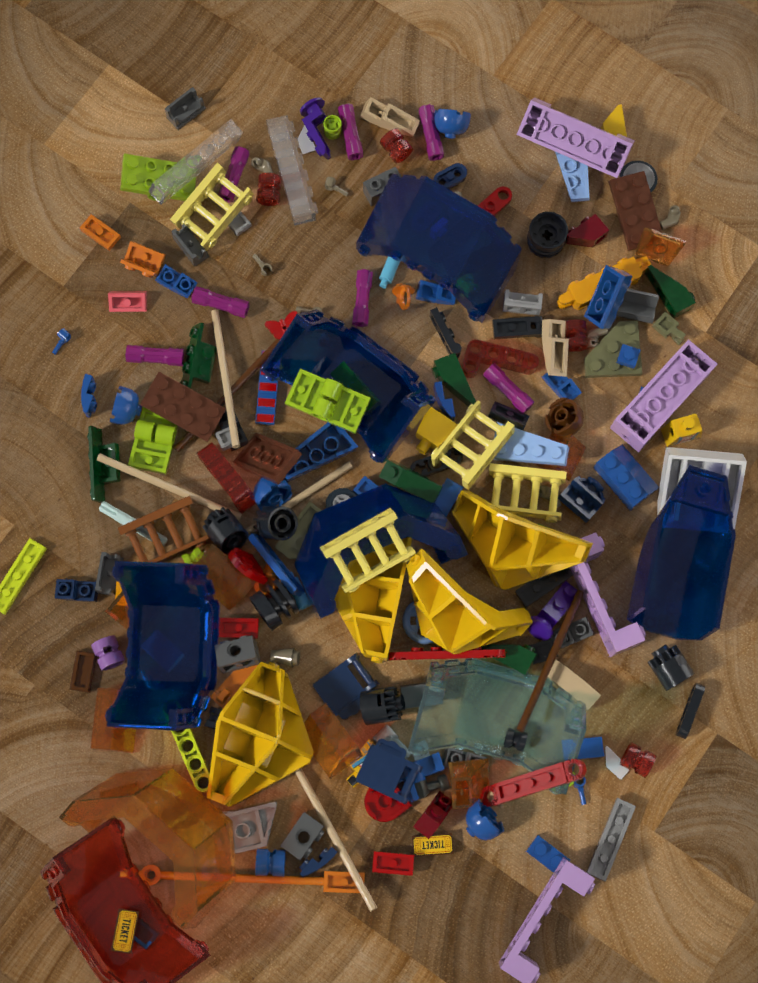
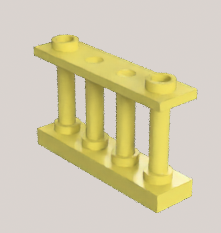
M216 163L170 219L179 229L182 227V224H186L192 232L203 240L200 245L206 251L215 246L218 237L243 207L251 203L254 195L250 188L247 187L243 192L225 178L226 171L218 163ZM221 183L239 197L232 206L213 192V188L217 184ZM209 197L226 211L221 220L201 206L205 198ZM197 211L215 226L209 234L205 233L190 220L193 212Z
M478 400L474 405L471 404L468 407L464 418L440 448H435L431 454L432 465L436 466L439 461H442L462 475V485L468 490L515 432V425L509 421L505 426H500L481 413V402ZM474 418H477L496 431L497 436L494 440H488L468 425ZM465 432L485 446L486 450L482 455H477L457 441L459 436ZM451 446L474 461L471 469H465L445 455Z
M490 463L489 474L494 478L491 504L517 516L546 519L545 521L556 523L557 520L561 521L562 513L556 512L559 486L566 484L567 472ZM504 477L512 478L513 480L510 507L499 505L501 483ZM523 479L531 480L532 482L529 509L518 508L520 486ZM542 481L550 482L552 485L549 511L537 510L540 483Z
M391 508L320 547L326 558L334 559L346 582L340 585L345 593L356 591L360 587L359 585L401 561H409L412 555L416 553L411 546L405 548L393 525L394 520L398 518ZM382 527L387 529L398 550L396 554L387 557L376 536V531ZM364 537L369 538L381 561L371 568L358 546L359 540ZM346 547L351 548L363 570L362 573L355 577H352L340 555L341 550Z

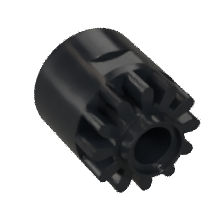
M263 506L262 511H256L258 518H253V521L257 522V525H254L253 528L258 529L257 535H262L265 539L287 540L295 534L298 527L297 516L288 507Z
M224 507L220 510L216 509L204 520L205 525L202 526L222 554L228 555L234 548H242L248 540L249 534L229 508L226 510Z
M667 644L651 653L654 658L648 661L665 691L695 674L677 645L671 648Z
M391 686L362 691L360 693V709L364 723L368 726L402 719V711H405V700L403 694L397 691V687Z

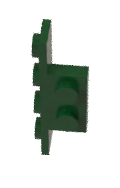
M204 323L193 326L189 333L191 339L186 348L187 358L182 367L183 377L180 383L190 389L193 379L204 383H210L217 347L201 341Z
M89 426L87 438L89 441L88 457L90 460V496L92 501L102 503L105 501V484L120 482L121 475L120 470L97 461V457L100 453L120 462L119 444L103 445L102 429Z

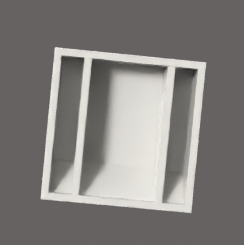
M666 447L657 500V527L734 534L747 464L744 455Z

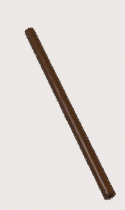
M276 339L231 386L232 396L282 345L279 339ZM224 395L216 402L222 407L225 405ZM187 432L173 448L179 453L195 435Z
M582 590L576 591L516 728L520 732H524L584 595Z

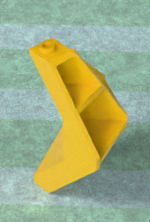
M461 490L457 497L455 508L452 511L456 522L485 565L494 586L503 590L584 563L593 545L589 541L533 523L500 509L471 491Z
M396 519L393 525L405 548L411 546L415 523ZM387 529L377 536L387 557L398 552ZM371 542L360 548L370 568L381 562ZM354 553L344 560L352 577L363 572ZM401 561L359 585L360 587L354 592L348 591L345 593L340 586L346 581L337 566L325 575L323 586L362 655L371 658V662L382 664L383 661L387 662L407 562Z
M423 549L414 554L406 565L421 635L452 654L462 653L514 636H521L533 623L529 612L524 608L498 611L465 592Z
M260 662L220 712L215 729L207 792L208 799L232 807L310 764L314 750L289 676L285 670L280 669L279 665L272 662L268 664Z

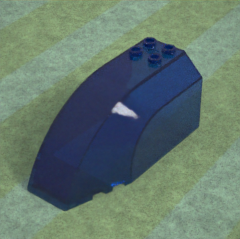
M689 465L651 524L640 552L627 615L629 622L632 624L637 622L639 626L643 627L644 631L676 640L702 641L720 629L736 532L733 529L732 523L733 512L730 510L729 501L731 499L726 475Z

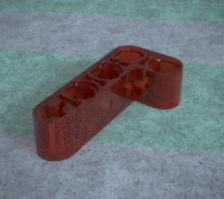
M474 339L467 345L462 370L466 378H474L478 374L480 363L490 366L495 363L499 368L531 375L536 372L539 359L533 353ZM475 347L478 348L480 352L473 353L470 349ZM495 352L498 357L492 358L489 356V353ZM507 357H514L516 361L509 362ZM473 365L475 370H468L466 366Z
M212 442L196 453L204 466L230 496L241 514L256 504L255 496L249 486Z

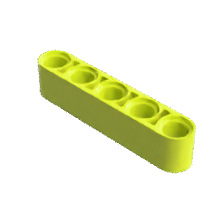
M168 700L163 705L165 718L195 788L200 792L206 793L208 792V787L201 789L199 781L202 778H208L209 780L210 772L182 706L175 700ZM171 705H177L178 707L174 715L168 714V708ZM179 723H184L186 726L182 733H177L175 730L176 725ZM192 741L193 749L188 752L184 751V743ZM195 759L201 761V767L198 770L191 768V763Z

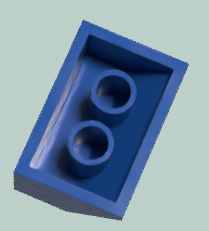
M606 265L584 317L601 329L611 328L633 276L626 271Z
M623 444L606 454L593 467L629 511L659 489V486Z

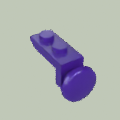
M317 97L307 101L301 107L300 113L305 117L302 121L308 130L306 133L308 138L317 145L315 147L316 152L320 157L324 156L328 160L331 158L330 149L317 128L326 118L322 110L325 101Z
M565 581L537 616H531L533 623L527 628L530 634L539 640H549L553 636L552 628L570 607L577 589Z

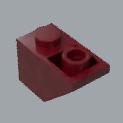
M596 214L591 217L587 216L578 227L573 226L568 230L565 243L593 248L607 237L609 229Z
M439 791L413 828L430 839L455 802Z

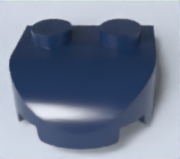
M578 476L558 496V499L587 523L605 502L604 488L592 477L581 478Z

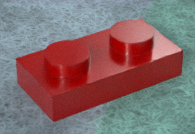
M219 618V638L239 639L241 636L248 635L258 639L259 618Z
M374 851L372 872L413 876L415 855Z

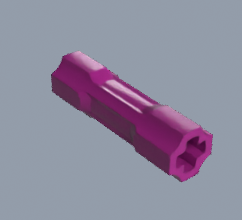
M349 103L338 107V114L342 122L347 156L349 160L353 161L363 157L362 145L359 140L353 105Z
M429 104L419 107V116L424 130L428 158L431 161L444 158V151L439 132L434 123V105Z
M240 146L234 148L225 176L235 186H238L250 155L249 150ZM221 184L218 196L226 202L232 203L235 194Z
M368 269L357 270L356 277L357 293L352 325L362 328L368 326L369 320L368 303L373 272Z
M198 286L194 288L191 298L192 303L213 307L242 318H246L250 306L248 301L217 294Z
M127 345L125 357L126 362H148L183 366L184 349H161Z
M495 363L484 372L483 376L492 385L496 386L520 412L526 413L534 405V401L525 392L521 391Z

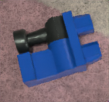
M439 752L413 762L422 766L423 769L421 773L418 772L407 797L408 801L412 803L423 799L430 792L439 788L442 791L450 789L449 781L445 774L439 775L436 781L427 783L426 777L442 772L445 769ZM405 767L399 783L404 781L405 784L411 768Z

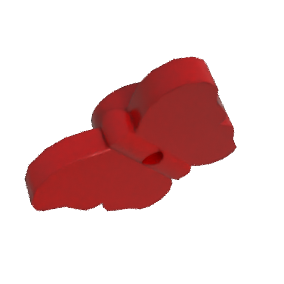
M292 311L286 316L285 320L281 319L279 322L274 320L266 321L265 327L274 335L275 339H279L282 343L285 342L286 338H296L299 329L298 314L296 311Z

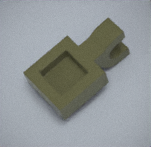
M664 312L653 323L652 327L663 337L667 338L670 335L678 345L684 341L686 334L677 329L679 322L667 312Z

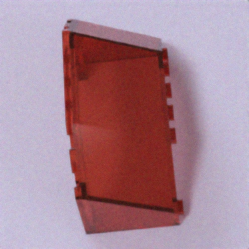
M113 816L52 857L40 871L42 879H47L49 884L45 887L49 899L52 902L55 901L54 913L101 983H175L211 956L208 952L209 948L204 941L193 939L176 926L172 917L163 911L161 901L153 896L150 892V885L146 880H142L138 874L137 866L131 861L124 838V830L126 829L124 823L117 819L116 816ZM120 871L125 872L127 876L120 877ZM119 908L139 911L135 936L145 944L150 940L152 943L147 948H144L134 940L131 954L111 951Z

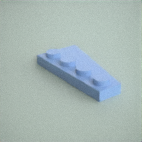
M555 152L571 202L590 201L588 166Z
M515 428L514 434L493 460L566 466L569 447L568 445Z

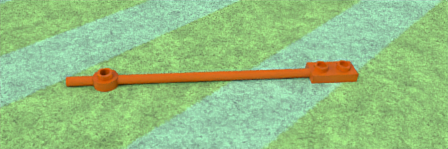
M154 864L147 865L142 870L120 871V878L141 879L146 885H155L163 879L324 886L323 892L360 893L350 873L341 871H324V877H281L273 875L161 871ZM150 871L155 872V877L153 879H150L148 877V873ZM358 872L364 882L365 872Z

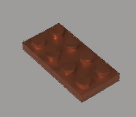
M645 171L609 180V187L628 251L664 242Z
M158 372L140 404L206 442L209 441L226 408L161 372Z
M255 433L233 463L246 471L279 485L285 479L290 469L298 462L302 453L293 447Z

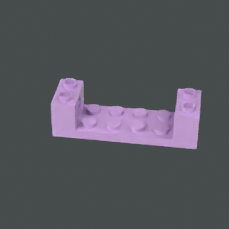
M533 98L530 101L517 132L518 136L615 178H618L635 141L621 134L613 135L551 108V104L537 98Z
M688 339L619 414L610 429L639 453L657 430L711 374L717 363Z
M596 532L580 538L593 543L586 562L598 558L604 551V541L601 536L598 537ZM584 562L569 567L574 574L573 576L579 590L584 592L583 599L610 657L639 646L645 641V631L637 622L615 631V621L612 617H609L606 611L608 609L607 604L599 596L598 592L600 589L597 582L593 581L590 576L591 569L588 563Z
M563 857L499 961L500 968L522 983H536L540 976V968L535 961L520 951L524 952L530 944V935L532 933L536 934L540 928L541 917L543 915L547 916L552 908V899L554 897L558 898L563 890V887H561L562 883L585 896L586 893L590 894L595 886V883H593L595 878Z

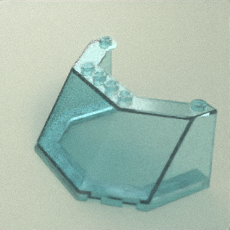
M466 658L465 662H460L458 659L447 660L442 665H439L440 663L438 662L430 663L408 746V751L412 752V754L423 756L428 751L455 747L461 750H471L478 755L486 754L497 760L511 761L515 765H522L530 772L578 758L586 733V704L581 701H577V703L573 701L571 694L562 688H554L552 686L553 682L549 679L544 684L524 732H528L524 751L521 752L517 751L514 747L505 748L504 741L508 728L520 732L516 728L539 676L533 674L526 676L514 669L474 658ZM576 764L572 766V772L574 771ZM570 783L549 790L554 794L566 795Z

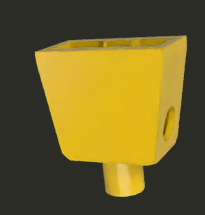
M429 406L416 432V438L420 440L416 450L425 455L430 447L432 449L440 448L458 424Z

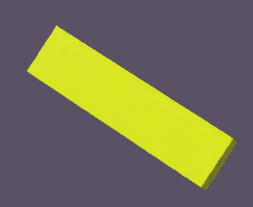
M30 538L0 584V612L4 615L7 614L47 550L46 547Z

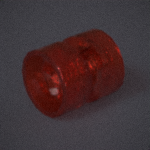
M398 128L390 130L380 140V145L386 152H390L389 156L396 164L404 161L413 152V147L407 140H404V136Z
M275 173L259 174L257 184L259 189H257L256 193L257 203L264 206H276L280 203L281 176Z
M573 319L566 321L565 339H569L568 352H580L589 348L588 337L585 335L588 332L585 320Z
M630 742L621 758L620 765L628 770L633 768L636 774L646 778L653 767L657 755L648 750L643 752L640 746Z

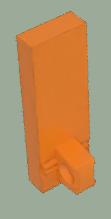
M258 665L233 671L210 698L223 709Z

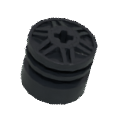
M549 211L539 213L532 219L527 234V244L534 255L541 258H551L562 251L568 235V226L565 219L560 214Z
M277 578L272 581L276 590H273L269 584L266 585L269 595L265 596L259 590L249 597L253 606L271 631L283 624L279 616L282 613L286 618H292L288 611L289 608L295 615L300 612L293 595Z

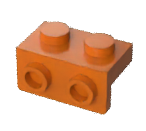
M130 241L125 258L121 259L120 263L124 264L128 270L135 271L137 269L142 271V275L152 278L159 275L166 254Z

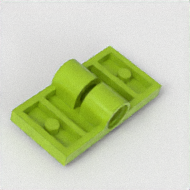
M124 153L120 190L145 194L150 200L162 201L166 198L186 201L195 190L196 176L192 180L191 176L196 173L197 166ZM187 179L190 180L180 190L173 194L175 189L179 187L183 182H185Z
M300 369L285 401V405L356 434L371 398L346 388L335 380L324 379Z
M143 407L140 419H138L135 426V439L128 465L136 469L166 475L178 426Z

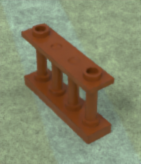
M190 495L118 527L120 535L125 534L126 537L129 536L141 564L136 566L137 571L142 569V572L153 568V563L193 545L197 548L207 543L208 535L201 536L190 512L191 507L189 504L193 503ZM178 509L183 513L195 539L186 544L183 543L172 519V512ZM160 517L162 521H165L177 547L168 552L165 551L154 527V520ZM143 526L144 529L147 528L159 556L150 560L147 559L136 535V528Z

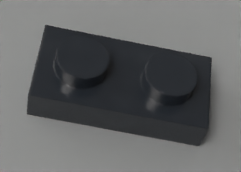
M496 401L488 417L497 422L506 424L509 421L515 425V428L524 430L530 417Z

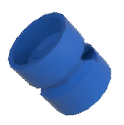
M257 849L255 875L267 876L271 873L273 876L284 877L286 850L274 849L273 852H270L269 849Z

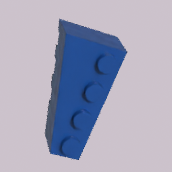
M327 422L295 448L302 455L287 473L285 480L287 482L292 481L356 451L358 445L344 429Z

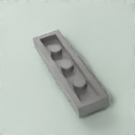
M616 798L586 871L591 876L602 881L607 880L636 808L635 805Z

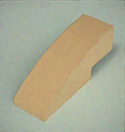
M372 97L366 101L360 114V118L370 123L410 137L414 136L420 122L417 118L389 103L384 105Z
M542 320L543 354L546 369L550 376L567 377L569 339H565L566 321Z
M555 659L547 679L569 699L574 700L581 708L588 711L601 695L582 678Z

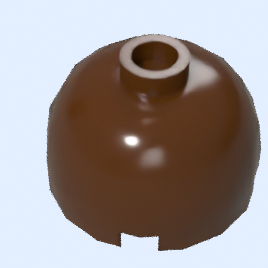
M564 397L554 401L549 407L548 415L546 414L545 423L548 429L559 436L565 437L576 434L584 422V413L580 405L574 400Z

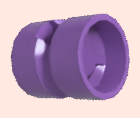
M115 635L102 638L91 645L95 656H99L97 661L101 671L113 669L125 662L122 651L117 649L119 644Z

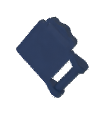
M358 653L352 655L313 684L314 689L334 716L339 715L342 720L358 715L361 710L360 693L362 691L373 690L380 685L377 680L374 681L361 663ZM353 664L368 684L367 687L362 688L349 670V665Z
M379 739L376 745L370 746L356 781L407 805L409 792L418 772L421 773L423 767L406 760V750L399 747L396 742ZM407 766L411 770L399 795L395 793V789Z

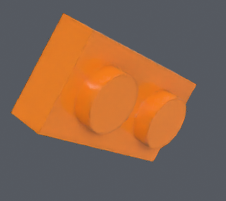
M92 214L80 226V230L108 251L121 238L120 234Z

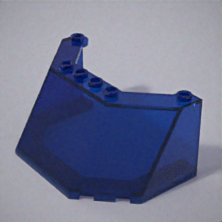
M398 174L391 175L356 242V249L362 256L367 257V255L372 256L374 254L392 257L396 261L404 262L411 270L421 272L428 280L433 279L438 282L442 288L449 290L467 309L470 319L483 323L516 271L522 251L518 244H513L510 241L512 237L505 228L497 226V219L491 213L427 176H421L420 179H416L414 175H404L402 178H399Z
M317 309L296 314L261 368V371L265 373L264 376L270 381L280 380L293 385L300 369L324 379L335 380L330 373L345 361L382 402L369 415L363 416L357 433L361 435L370 449V458L377 463H384L427 413L436 399L434 396L427 394L429 389L424 382L418 381L419 375L358 328L351 326L349 329L344 326L345 323L332 316L328 319L323 316V312Z
M383 484L315 513L294 566L316 618L321 619L335 611L336 602L334 599L343 579L334 559L326 558L320 549L321 546L389 508L395 512L398 518L394 520L393 525L401 540L410 537L432 546L440 565L468 555L460 535L435 503L388 484ZM382 527L376 531V536L382 547L394 543L386 528ZM364 537L359 540L358 546L363 555L375 551L369 538ZM346 547L341 550L340 555L346 566H348L350 561L356 559L351 548Z
M115 561L112 571L113 577L120 583L129 607V627L127 629V637L129 639L126 649L128 660L125 669L126 678L114 704L110 706L105 714L107 727L171 731L200 727L202 722L200 715L202 712H206L210 702L209 692L214 691L217 682V659L214 645H218L220 614L219 601L214 600L213 597L215 589L212 580H208L206 575L209 572L207 565Z

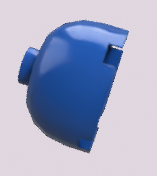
M438 109L435 110L434 123L436 129L440 133L445 134V138L456 139V135H462L469 128L471 114L463 111V115H460V112H457L458 110Z
M119 386L118 389L122 392H117L112 410V415L115 418H110V422L125 425L131 423L135 416H140L142 406L139 405V397L136 392L127 387Z
M261 477L254 487L253 497L257 506L262 511L263 506L283 505L290 500L293 493L291 492V486L285 479L278 485Z
M480 799L468 808L466 813V824L468 827H466V830L472 837L476 836L484 841L492 840L504 832V826L501 821L497 822L495 818L497 816L496 812L491 807L483 805Z

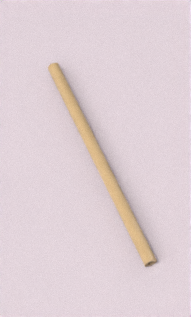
M212 310V321L232 448H238L240 443L219 311Z
M99 453L97 457L99 462L185 498L190 495L193 502L214 511L216 509L220 510L222 507L225 510L227 509L225 506ZM230 509L235 517L240 520L242 514Z
M348 461L281 505V507L291 509L353 468L352 464ZM257 522L246 528L249 535L258 530L253 528L254 525H257Z
M302 768L295 771L370 912L377 909L373 898Z

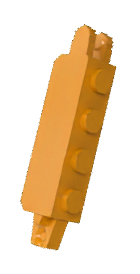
M634 256L629 259L625 257L612 267L626 271L633 276L629 286L631 287L638 283L642 273L651 265V262L647 256L635 259ZM604 268L599 273L595 274L593 272L588 274L581 281L575 280L568 285L567 291L558 297L557 307L562 310L573 306L576 310L588 307Z

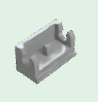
M506 289L503 312L539 316L542 310L543 294L514 293Z

